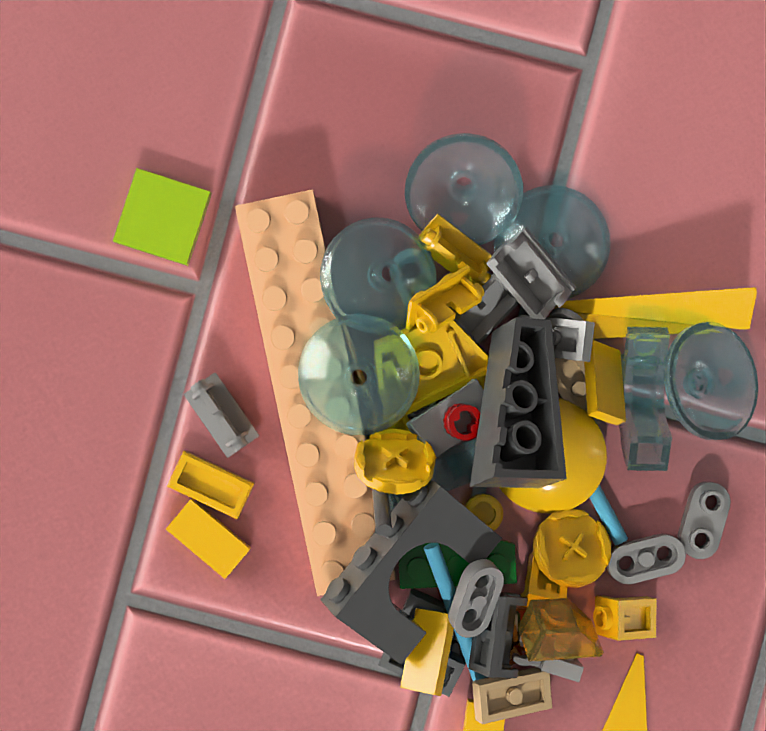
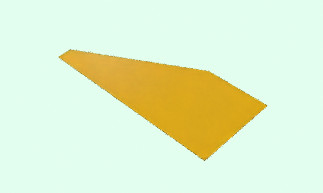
M636 654L602 731H647L644 656Z

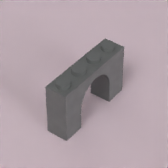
M432 479L425 487L413 493L404 494V497L391 512L392 533L388 536H379L375 532L366 544L355 552L352 561L341 575L329 584L326 593L320 599L337 619L400 664L405 661L425 636L426 632L407 613L391 602L389 581L397 562L416 546L425 543H440L450 547L468 563H472L476 560L486 559L502 539V537Z

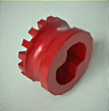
M459 403L447 409L448 411L444 414L443 427L451 437L464 441L471 440L477 436L480 411L476 407ZM468 411L472 418L471 423L467 424L466 432L459 433L455 428L454 422L460 419V412Z

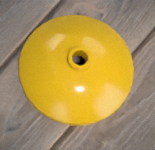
M559 398L567 479L543 488L499 487L515 504L533 512L551 514L556 511L570 510L579 506L596 491L606 469V444L598 424L593 417L587 415L583 408Z

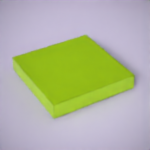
M136 168L113 242L189 266L212 193Z

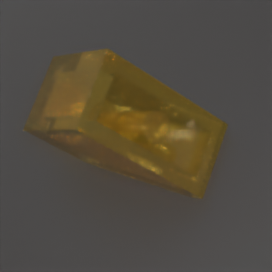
M568 598L530 601L518 626L529 662L601 657L604 651L591 618Z

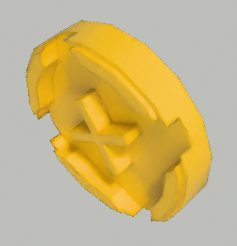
M400 429L378 430L370 434V439L364 442L362 439L357 444L354 468L357 476L368 487L379 492L395 495L413 493L425 487L433 478L436 455L432 446L426 440L424 444L417 440L418 435L410 431Z
M580 509L553 512L538 526L533 538V555L539 569L549 580L563 587L579 588L593 583L602 575L611 559V541L605 527L599 521H595L592 517L588 516L589 513Z

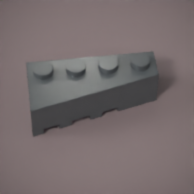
M516 317L492 331L470 487L543 488L567 479L551 320Z

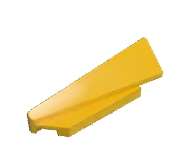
M757 287L568 300L561 307L556 305L555 308L572 310L584 321L595 322L593 339L709 332L708 326L745 330L750 329Z

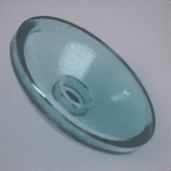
M452 134L433 141L416 156L406 177L405 201L412 220L421 231L438 213L478 245H482L502 235L515 221L523 201V180L516 161L499 143L477 134ZM461 177H467L471 180V183L467 186H461L457 183V180Z
M549 185L528 190L513 200L500 217L495 231L494 251L527 227L576 286L569 298L575 297L590 288L604 271L610 253L608 225L599 208L584 194L564 186ZM556 233L561 236L562 245L560 247H553L549 243V236Z
M379 217L362 219L341 230L328 245L320 269L322 293L334 316L349 329L366 336L385 337L406 328L408 304L411 298L417 292L426 291L436 284L434 260L430 250L424 249L425 244L420 241L421 237L401 222ZM384 267L391 270V281H386L382 277V269Z
M368 314L341 316L319 328L307 342L298 368L300 392L311 413L329 428L350 435L377 433L398 422L411 407L418 391L420 378L419 363L415 350L404 333L387 320ZM363 370L367 375L366 381L363 384L353 383L351 380V373L353 371Z
M702 322L691 325L675 337L667 352L664 366L665 392L673 413L689 432L705 440H724L739 434L751 420L758 398L757 371L747 346L735 332L715 322Z

